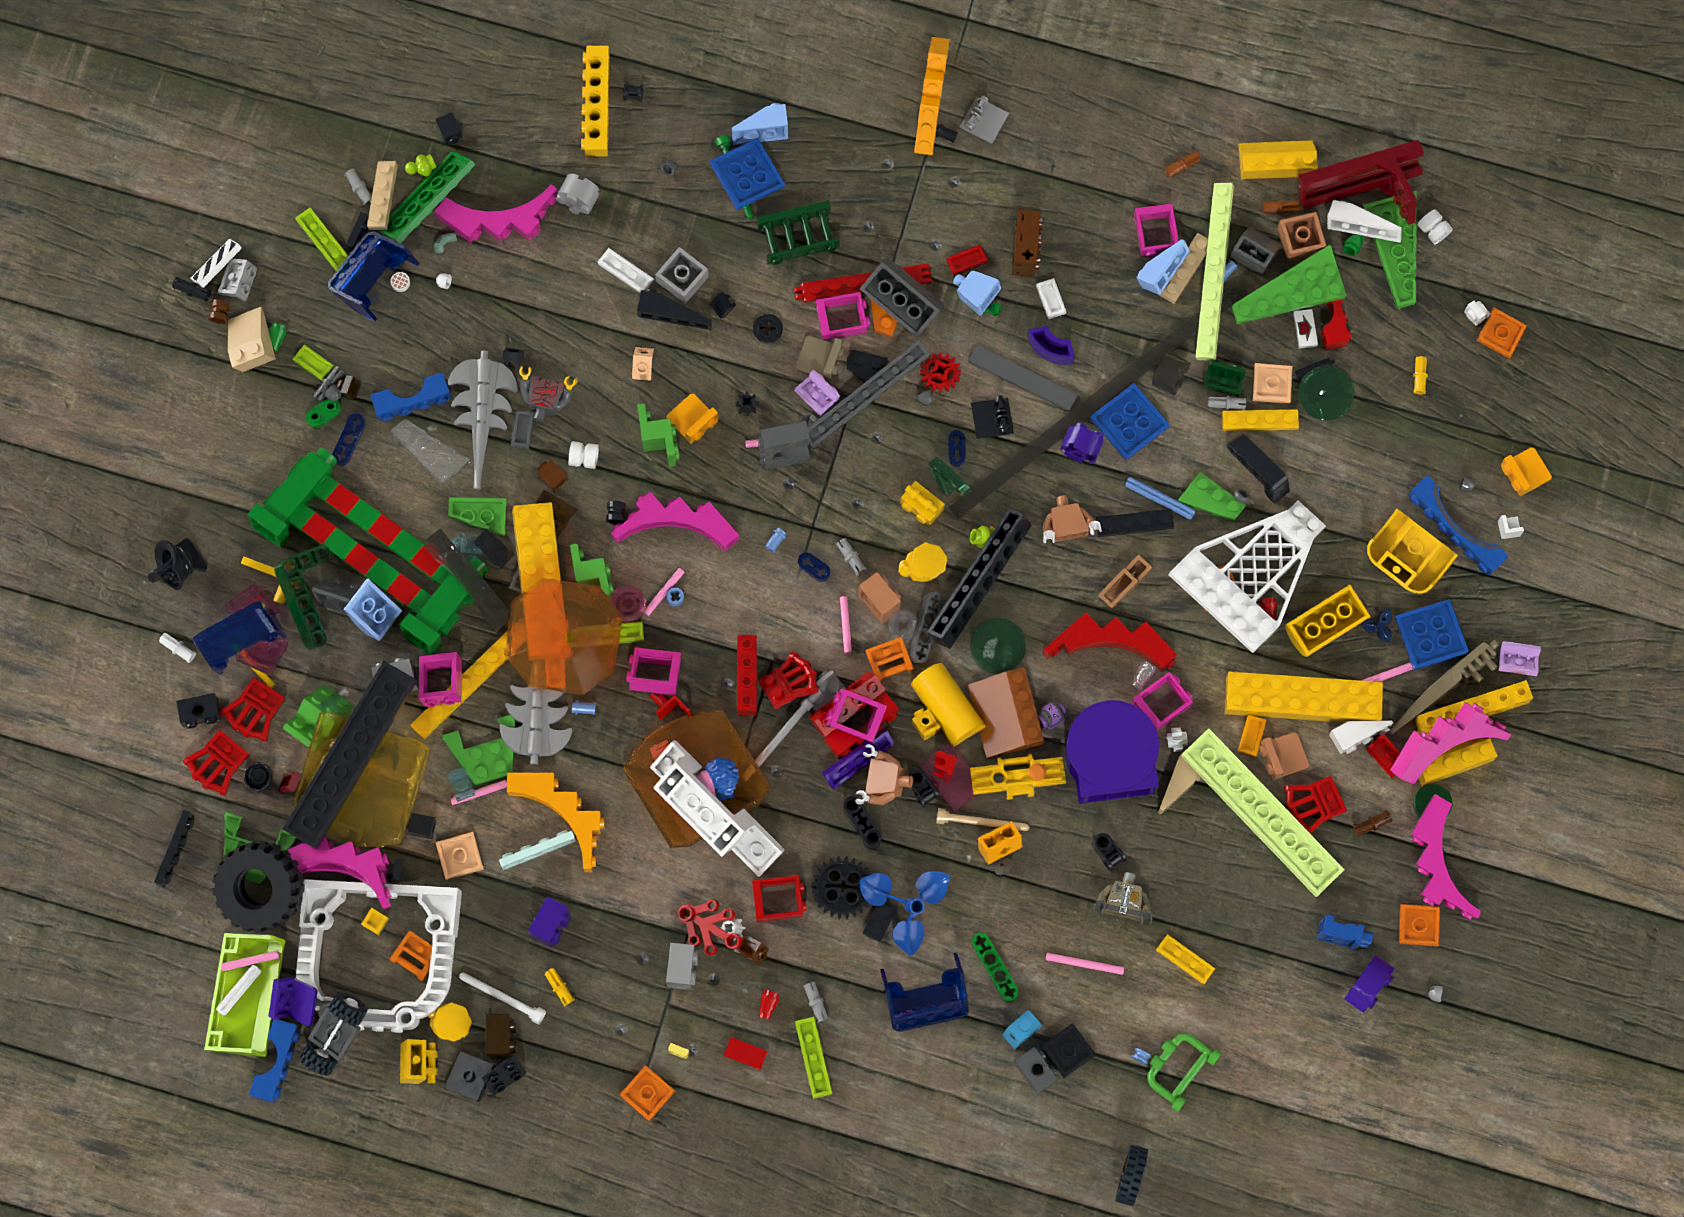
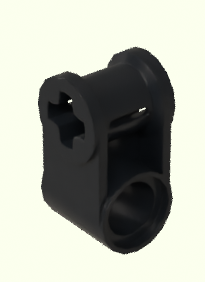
M914 769L909 773L908 776L919 775L922 779L920 783L913 782L911 789L923 808L931 800L940 798L936 788L922 770Z
M1100 833L1095 837L1093 848L1109 871H1113V867L1120 862L1127 861L1122 850L1108 834ZM1100 838L1105 839L1107 847H1100L1097 840Z

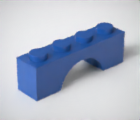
M443 372L426 377L421 391L410 398L397 397L389 389L370 395L379 421H389L394 416L400 414L405 416L413 410H425L430 405L436 403L444 404L451 399Z
M278 1019L273 1020L268 1038L277 1048V1061L274 1067L267 1073L255 1075L249 1092L251 1097L273 1104L276 1099L279 1100L282 1088H280L282 1080L285 1081L288 1074V1069H286L288 1061L291 1062L294 1056L292 1048L294 1042H298L301 1031H298L299 1027L297 1025Z

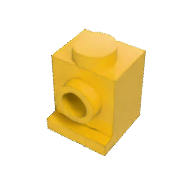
M922 708L913 714L912 723L924 741L940 732L941 726L937 723L929 709L924 711ZM928 719L929 723L923 724L922 720Z

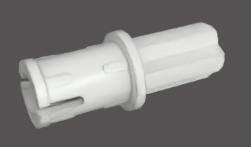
M167 633L160 637L159 642L169 648L172 654L179 655L188 663L195 658L196 653L184 646L182 641H177Z

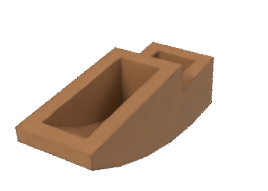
M1139 554L1098 596L1110 608H1113L1154 567Z

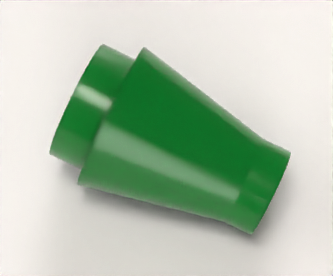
M1352 234L1343 243V251L1349 256L1358 254L1365 236Z
M272 323L271 327H269V335L273 351L275 352L279 351V347L287 333L286 326Z

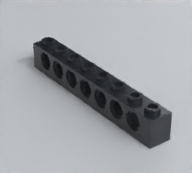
M1011 508L1008 509L927 631L935 643L951 649L1032 525L1024 514Z

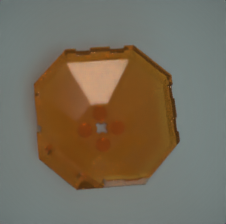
M542 578L511 602V615L508 623L504 656L526 686L530 688L584 695L615 672L623 617L600 586ZM565 633L569 635L573 634V637L571 638L572 643H569L568 641H563L565 639Z

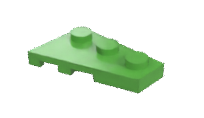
M1201 472L1178 499L1179 502L1189 505L1194 509L1203 510L1233 522L1246 507L1245 504L1237 501L1234 496Z
M449 497V518L483 530L487 528L492 533L506 537V498Z

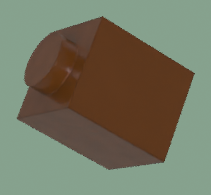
M552 460L548 463L544 462L538 468L539 479L554 493L568 481L567 475Z

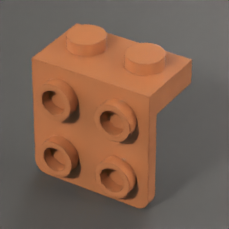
M1295 732L1272 740L1268 737L1260 743L1261 755L1266 759V768L1269 775H1272L1273 780L1309 767L1299 736Z

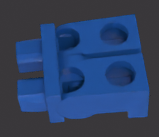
M1328 914L1320 920L1316 938L1318 940L1341 946L1349 945L1348 949L1355 950L1358 946L1367 948L1372 943L1374 933L1364 931V925H1344L1333 922L1334 916Z

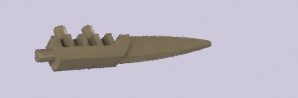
M1495 640L1489 645L1482 642L1443 674L1404 713L1391 729V735L1435 705L1459 686L1461 680L1466 683L1470 677H1473L1477 683H1480L1484 678L1478 671L1483 666L1487 665L1492 671L1498 667L1493 659L1496 657L1494 650L1499 644Z

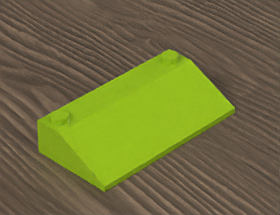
M224 933L204 1050L266 1057L269 1041L268 1035L272 1019L268 1015L273 980L279 979L285 946L284 939L272 935ZM278 950L280 958L252 964L257 966L261 973L226 1015L220 1014L216 1008L252 966L248 965L222 971L221 964Z

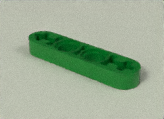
M976 933L971 942L974 951L1001 998L1006 1002H1014L1019 995L1016 984L989 937L984 933ZM978 937L980 939H985L984 946L986 949L988 947L991 948L989 950H986L983 954L980 953L981 951H983L981 945L975 944L977 942ZM987 954L995 956L996 961L993 964L985 962L984 958ZM1003 971L1006 976L1005 979L997 981L994 977L995 972ZM1008 980L1010 981V984H1007V987L1009 988V990L1015 991L1013 993V998H1011L1010 996H1005V993L1007 991L1004 986L1002 987V989L999 987L1001 985H1004Z

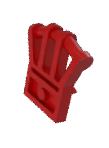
M795 651L789 654L788 659L780 668H774L773 672L758 680L775 710L798 697L816 694L819 691L816 684V671L811 668L809 660L799 657V654ZM795 663L799 665L798 667H796V668H794V669H792V670H790V671L788 672V670H789ZM805 672V675L789 683L790 680L796 678L797 676ZM806 683H809V685H807V687L799 688V687L805 685Z
M253 677L241 696L222 709L220 713L223 717H226L232 729L235 731L239 730L243 733L244 737L257 738L267 742L272 719L276 716L286 698ZM245 702L246 706L236 719L232 710ZM253 707L258 712L249 725L245 726L242 722ZM265 715L266 720L263 732L253 730L262 716Z
M219 730L203 749L183 759V763L185 766H188L192 779L203 784L202 787L204 789H210L226 796L233 774L238 771L237 769L250 754ZM209 754L210 756L197 769L194 761ZM217 760L220 765L208 778L205 777L203 773ZM226 768L228 771L223 785L214 783L215 779Z
M1332 776L1310 785L1284 786L1286 809L1290 811L1310 834L1322 822L1347 812ZM1295 791L1310 792L1311 795L1294 802ZM1314 800L1316 808L1301 814L1298 813L1296 807ZM1317 813L1321 816L1311 827L1302 820Z

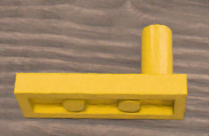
M243 556L241 564L276 577L273 567ZM279 584L273 601L284 605L286 599Z

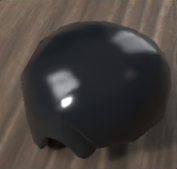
M254 762L244 771V781L247 787L253 791L260 792L268 789L273 782L274 775L272 769L265 763Z

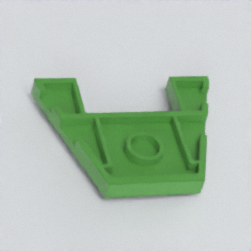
M510 715L498 718L499 726L503 724L507 727L515 728V719ZM459 731L442 735L443 741L447 744L475 786L507 777V773H513L514 752L505 745L502 738L464 749Z
M225 812L224 856L234 849L252 842L237 837L243 818ZM281 829L276 844L280 846V850H288L298 838ZM251 869L246 874L245 880L262 885L268 877L260 870Z

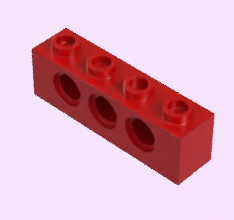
M737 635V716L757 715V635Z
M868 671L845 690L873 700L886 689L876 674ZM847 696L836 723L842 724L867 704ZM833 699L808 717L818 733L824 736L836 729L828 726V721L826 720L829 710H832L835 702H833Z

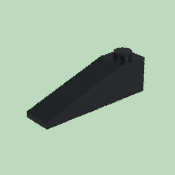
M641 290L637 308V316L639 318L706 330L712 329V321L657 293L655 290Z

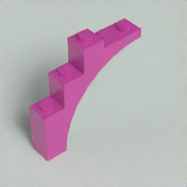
M550 185L541 195L524 205L509 210L490 212L473 210L445 198L434 212L438 220L470 243L481 236L482 230L501 242L503 238L506 239L510 235L511 229L530 241L532 237L535 238L540 233L541 226L538 219L541 220L547 212L546 209L556 203L558 192L557 188Z
M651 492L647 495L643 494L637 499L636 508L638 512H632L627 517L628 520L623 524H617L611 533L613 540L618 544L628 536L649 528L668 526L685 528L704 535L715 542L724 552L739 540V534L710 502L699 505L694 513L683 499L678 497L677 499L670 500L666 508H664Z
M1465 702L1455 719L1450 717L1445 719L1439 716L1429 734L1424 731L1422 733L1413 731L1392 766L1391 771L1400 779L1415 784L1423 771L1436 758L1452 747L1471 739L1483 737L1499 738L1508 741L1511 733L1506 730L1507 726L1501 722L1496 721V723H1493V720L1483 712V707L1476 703L1470 705Z
M1435 794L1410 834L1413 837V842L1420 846L1426 845L1415 864L1418 867L1417 871L1427 877L1429 874L1432 875L1420 896L1424 898L1423 902L1430 906H1434V904L1438 906L1443 900L1445 901L1444 905L1452 910L1457 908L1462 911L1461 915L1469 920L1472 918L1478 919L1481 911L1471 905L1460 894L1450 879L1445 866L1442 836L1446 817L1452 804Z
M325 835L318 849L303 843L287 850L291 854L292 860L296 859L298 862L299 872L302 871L304 874L317 871H336L349 874L363 881L374 891L383 909L391 906L389 898L392 896L388 886L385 887L384 885L387 882L385 874L389 873L387 865L390 863L386 853L382 854L379 847L361 853L360 848H355L352 841L335 847L333 842L328 841Z

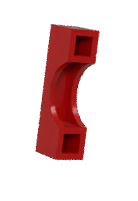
M1343 300L1325 303L1331 311L1332 318L1321 331L1325 350L1346 347L1351 339V332L1349 328H1346L1347 316L1346 312L1342 311L1341 308Z
M885 691L873 699V701L887 706L878 731L883 728L882 725L887 721L889 723L894 721L899 713V708ZM869 705L872 714L874 707ZM868 722L863 727L856 729V731L864 733ZM834 729L824 737V743L837 759L844 757L852 751L853 747L859 746L866 741L838 729Z

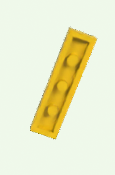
M1298 409L1222 411L1223 431L1298 430L1299 428Z

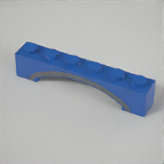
M1427 475L1410 491L1408 496L1415 506H1419L1428 519H1433L1437 523L1438 529L1443 533L1446 532L1451 537L1452 543L1460 546L1464 550L1465 556L1470 560L1473 559L1478 564L1477 566L1481 572L1487 573L1490 576L1506 561L1508 555L1496 543L1491 545L1479 541L1457 526L1441 502L1439 496L1441 488Z

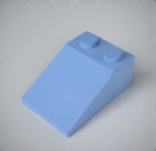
M774 103L766 106L732 127L733 145L747 144L757 138L760 142L788 139L785 104Z
M369 579L365 580L344 608V611L357 627L366 635L378 641L381 640L402 612Z

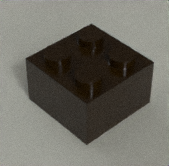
M486 1014L485 1054L488 1059H508L513 1053H516V1041L513 1039V1034H516V1022L510 1014Z

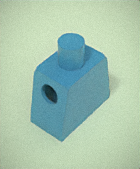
M1027 1010L1005 1030L1002 1036L1016 1050L1037 1032L1043 1024L1030 1010Z

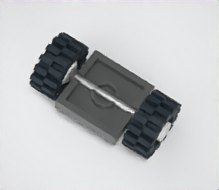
M338 992L331 1004L325 1008L308 1037L311 1042L307 1043L299 1057L301 1063L305 1067L308 1066L310 1071L312 1069L316 1074L328 1076L332 1073L337 1062L343 1060L361 1029L358 1025H360L368 1011L365 1003H361L360 999L357 1000L356 996L353 995L352 997L349 993Z

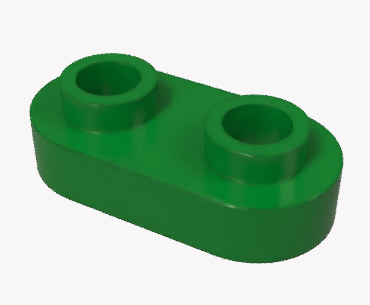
M326 399L310 409L306 414L307 424L311 428L317 429L339 416L341 413L339 401ZM334 405V408L328 409V406ZM318 415V418L313 420L312 416Z

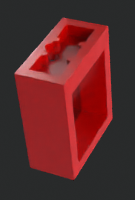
M799 875L752 881L756 922L803 917L804 911H807L806 901L801 899V892H804L803 880L799 881ZM794 884L798 911L764 915L761 888Z

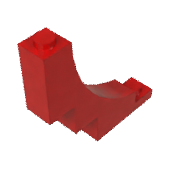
M1087 612L1044 648L1042 653L1049 659L1051 656L1056 657L1062 651L1061 647L1068 654L1092 647H1114L1140 655L1155 665L1160 671H1163L1165 668L1169 670L1176 663L1174 660L1177 656L1146 621L1133 633L1117 617L1101 629Z

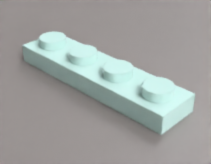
M564 830L559 832L555 838L550 839L547 837L538 841L539 844L535 846L526 845L520 848V852L514 854L513 852L506 853L502 856V859H499L502 869L506 870L576 842L572 831Z

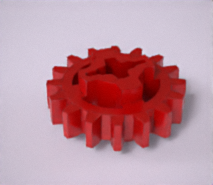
M942 352L937 357L933 353L932 359L927 358L925 360L926 363L921 365V368L924 370H920V375L923 376L921 381L927 382L925 387L929 388L931 386L932 392L939 389L940 394L942 389L949 392L950 386L955 388V382L960 381L958 376L961 375V370H957L960 368V364H954L956 358L949 359V353L944 357ZM933 365V370H930L928 373L930 366ZM953 373L952 378L948 381V376Z

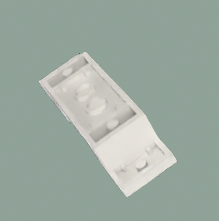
M676 740L672 741L650 766L661 778L653 788L721 857L732 850L760 877L784 852L785 849L745 809L733 815L695 777L702 766Z

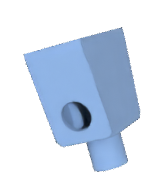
M971 271L966 278L958 274L953 281V284L959 287L957 290L959 298L980 316L1001 290L998 279L976 271Z

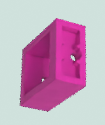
M1172 204L1135 208L1134 220L1141 257H1155L1179 241ZM1167 218L1172 244L1146 247L1141 221Z
M860 292L816 300L822 340L826 341L867 333L870 321L869 316L864 314V309H867L865 298H861ZM856 304L861 326L830 331L825 309Z
M635 647L634 655L630 654L629 666H632L631 671H627L626 682H630V690L676 695L681 653ZM639 663L671 666L669 682L636 678Z
M457 652L419 656V700L424 706L435 707L439 704L453 705L456 702H462V659ZM452 668L451 690L427 693L428 671Z
M1170 672L1135 696L1131 702L1150 718L1156 731L1171 722L1193 704V697L1188 690L1184 691L1180 686L1179 678ZM1167 683L1183 705L1160 721L1144 699Z
M845 689L837 691L833 698V702H835L832 710H829L826 716L827 725L873 742L887 706ZM847 696L874 707L864 733L836 723Z

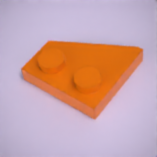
M870 299L874 332L892 338L898 321Z

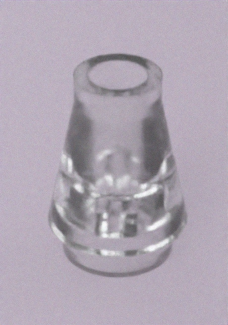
M1144 661L1139 665L1131 685L1141 691L1156 675L1157 668Z

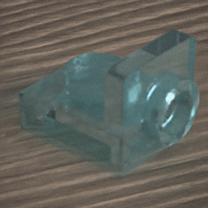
M465 533L457 535L452 541L453 555L481 556L482 551L473 543L478 536Z
M465 767L447 773L457 802L475 796Z

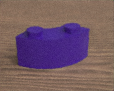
M1048 326L1029 329V343L1040 357L1055 364H1073L1074 353L1070 339L1055 337L1049 331Z
M1375 955L1344 999L1363 1013L1368 1007L1372 1009L1378 1000L1375 997L1383 985L1387 987L1394 978L1391 974L1395 968Z

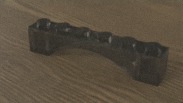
M441 528L425 540L423 546L462 585L496 633L513 621L515 616Z

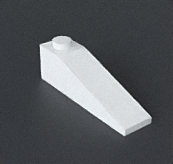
M1333 200L1327 216L1328 229L1401 242V227L1352 203Z

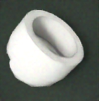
M439 274L436 278L438 286L444 289L450 287L451 275Z

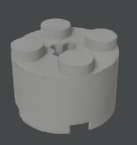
M568 174L557 194L556 200L570 207L569 211L576 215L580 212L589 214L600 195V189L586 178L580 180L578 179L579 175Z

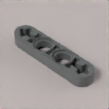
M938 592L927 593L922 601L909 650V658L915 664L925 662L930 652L933 639L927 631L939 615L943 601L942 596ZM926 614L931 616L930 624L925 621ZM922 631L925 632L927 636L925 642L921 641L920 634Z

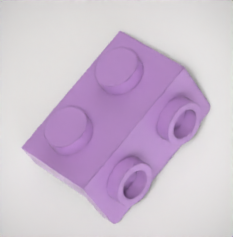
M815 370L811 371L809 377L795 388V392L820 416L836 405L840 396L836 388L830 386L824 377Z
M1503 641L1499 651V671L1537 676L1538 657L1541 647Z

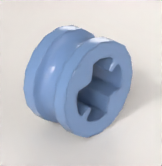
M671 588L667 592L668 603L671 606H680L684 601L683 591L679 588ZM674 593L676 595L678 593L679 600L676 601L675 599V601H672L671 594Z
M1135 1048V1054L1131 1058L1147 1065V1059L1151 1055Z

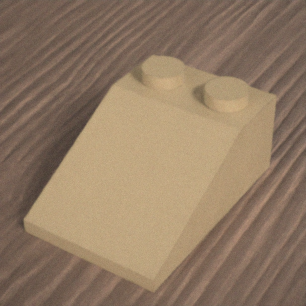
M258 307L228 320V353L232 368L241 372L275 360L263 307Z

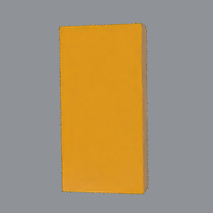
M1247 715L1237 750L1238 753L1256 758L1266 724L1265 719Z

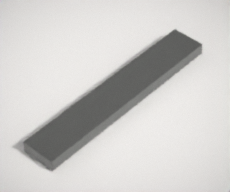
M979 345L976 346L968 363L1070 412L1078 397V394Z

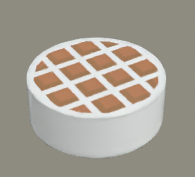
M403 272L395 273L391 278L392 288L397 292L406 291L410 286L408 275Z

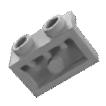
M231 259L227 264L218 293L222 296L237 297L242 301H246L256 275L257 267L248 260Z
M833 670L825 671L818 677L819 680L816 684L822 693L813 703L812 709L814 712L833 699L837 691L846 689L835 676Z

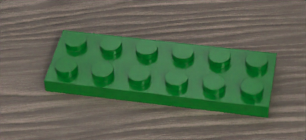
M451 151L437 168L389 216L387 230L377 231L380 235L398 244L406 240L408 235L414 228L420 225V222L433 211L435 206L445 199L446 195L458 185V182L465 175L470 173L471 169L475 166L474 162L465 156Z

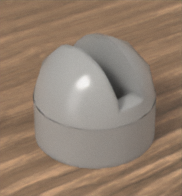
M1431 987L1428 993L1429 998L1433 1001L1441 1002L1443 987Z

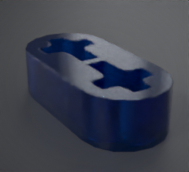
M954 430L948 437V460L952 466L960 467L964 464L966 458L965 435L960 430ZM955 436H958L959 439H962L959 440L958 446H955V440H951L954 439ZM955 451H959V457H962L958 462L955 461V458H952L955 456Z
M804 552L798 557V566L802 571L819 582H825L829 579L830 568L820 559L808 552ZM807 558H809L810 564H812L813 566H810L809 564H806L804 566L802 559L806 560ZM815 568L819 570L825 569L826 575L818 576L819 572Z

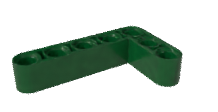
M323 545L281 560L274 566L275 575L302 642L310 650L325 645L327 637L301 571L328 561L330 551ZM317 552L320 554V559L316 555ZM300 558L303 559L304 565L301 564ZM284 564L288 567V572L284 569ZM291 582L294 583L295 590L292 588ZM299 600L302 602V608L299 606ZM306 618L309 620V626L306 623ZM313 636H315L317 643H314Z

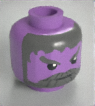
M1048 702L1038 709L1037 716L1040 725L1044 729H1054L1065 721L1064 714L1066 710L1061 703Z

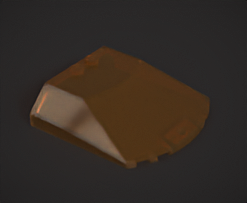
M716 710V712L711 713L702 711L698 712L697 715L690 717L686 715L665 724L649 735L638 750L635 749L633 751V756L628 763H625L622 769L669 848L689 847L703 839L653 788L661 778L650 766L672 741L676 740L702 766L699 772L704 771L706 764L717 757L731 759L735 762V767L739 769L737 772L739 778L736 789L733 790L735 796L732 799L727 798L724 801H720L733 815L742 809L750 812L757 808L771 790L770 784L723 710Z

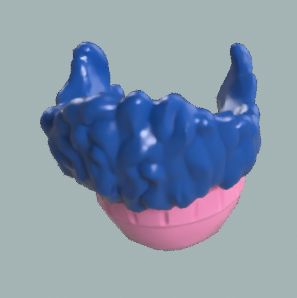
M717 757L708 762L704 771L698 772L695 777L719 801H724L735 796L733 790L736 789L739 778L737 772L739 769L735 767V762L731 759Z

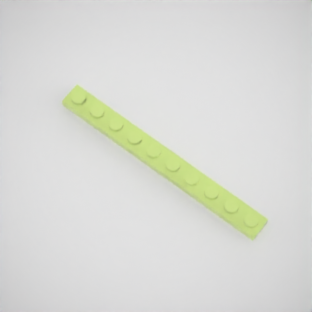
M1214 183L1195 357L1197 360H1216L1234 190L1233 183Z

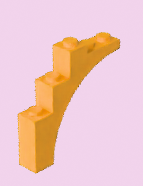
M932 37L914 153L933 155L950 39Z
M507 773L508 796L524 797L538 801L560 815L573 830L580 844L584 872H592L593 867H596V855H593V848L597 846V837L593 836V834H601V828H605V817H601V812L578 811V809L582 808V798H578L577 792H555V790L559 789V779L555 778L554 773Z

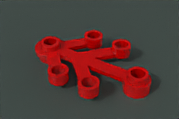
M710 899L707 903L696 907L692 904L682 905L678 910V917L682 922L686 923L690 945L699 946L702 943L701 936L696 934L694 922L700 925L705 945L704 952L707 955L713 956L718 950L717 946L712 942L710 932L724 939L726 946L730 949H738L742 945V937L739 934L728 933L714 925V923L723 920H733L735 918L734 910L724 909L721 913L702 918L698 914L708 910L714 912L719 909L720 905L717 900ZM712 902L715 903V907L713 909L711 908ZM688 910L690 911L689 917L686 916ZM728 911H730L731 913L729 918H727L726 913ZM694 937L697 938V942L695 944L693 943ZM734 938H737L736 945L733 943ZM710 946L713 947V951L711 953L709 952Z

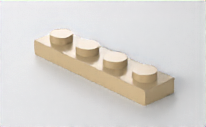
M380 161L377 164L367 224L369 230H387L398 167L396 161Z
M1197 233L1188 247L1190 252L1160 294L1161 297L1173 304L1176 303L1207 255V238Z

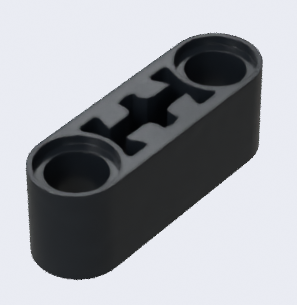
M855 796L847 797L843 803L845 815L864 845L871 850L877 849L882 839L880 831L864 806L855 802L858 798ZM853 802L858 807L856 810L850 811L847 808V804ZM859 813H860V816H859V817L861 818V820H862V821H865V820H866V828L868 829L866 832H865V828H864V826H863L862 824H861V825H858V824H859V818L857 817V815H858ZM870 835H875L878 841L870 843L867 838Z

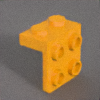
M690 394L666 418L670 419L671 425L675 424V429L692 444L695 440H699L708 428H712L718 422V412L713 407L709 409L695 394Z
M1529 448L1514 457L1509 455L1500 464L1502 471L1508 476L1512 487L1518 492L1519 496L1530 492L1552 478L1534 448Z

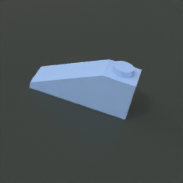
M1184 240L1178 241L1146 263L1137 276V280L1142 288L1159 295L1162 293L1190 252Z

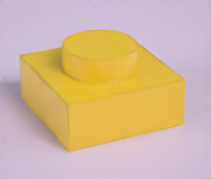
M371 908L361 925L379 935L389 918Z

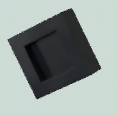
M723 292L717 294L710 304L720 319L725 318L736 306L735 302L731 304L728 300L730 295Z
M506 347L502 357L504 365L508 367L509 361L514 360L516 364L515 369H518L524 358L525 350Z

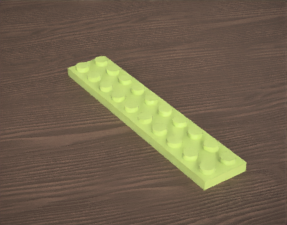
M1209 728L1180 755L1315 897L1344 871L1340 864Z

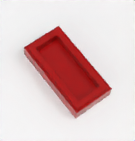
M981 244L946 258L953 276L988 263Z
M731 1037L724 1057L761 1070L768 1051Z

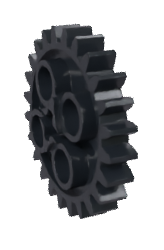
M838 856L837 862L830 858V865L823 862L824 869L817 868L820 875H813L817 882L811 883V886L816 888L811 893L817 895L813 901H820L817 908L824 907L823 914L830 911V918L838 914V920L841 919L842 915H845L846 920H848L849 914H852L855 918L856 911L862 914V906L868 908L869 905L861 891L845 889L844 892H841L840 888L837 887L845 884L846 888H860L861 878L868 876L866 875L868 867L861 869L862 862L856 865L855 858L848 862L847 856L844 861H841ZM837 873L840 879L838 881H831L829 875ZM856 875L859 881L856 884H852L848 878ZM828 884L836 887L827 888L826 885ZM834 892L838 897L836 900L830 901L826 897L827 894ZM853 894L857 897V900L854 903H849L846 897Z

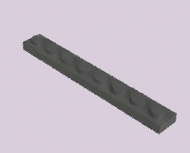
M919 340L808 427L809 445L811 448L817 447L930 357L931 354Z

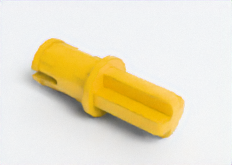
M1423 356L1416 357L1415 373L1413 374L1415 378V394L1426 393V378H1428V374H1426L1427 358Z
M551 968L546 971L545 976L553 987L552 991L556 992L563 1005L566 1006L575 999L566 987V982L563 983L556 970Z

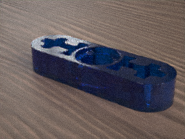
M359 413L349 416L332 453L337 460L336 464L339 466L349 463L365 429V419ZM357 419H359L361 425H356L355 431L358 432L356 434L354 431H352L354 428L353 421H357ZM347 435L354 436V442L346 444L344 438ZM344 447L346 448L344 451V455L346 458H342L341 460H339L337 455L342 454Z

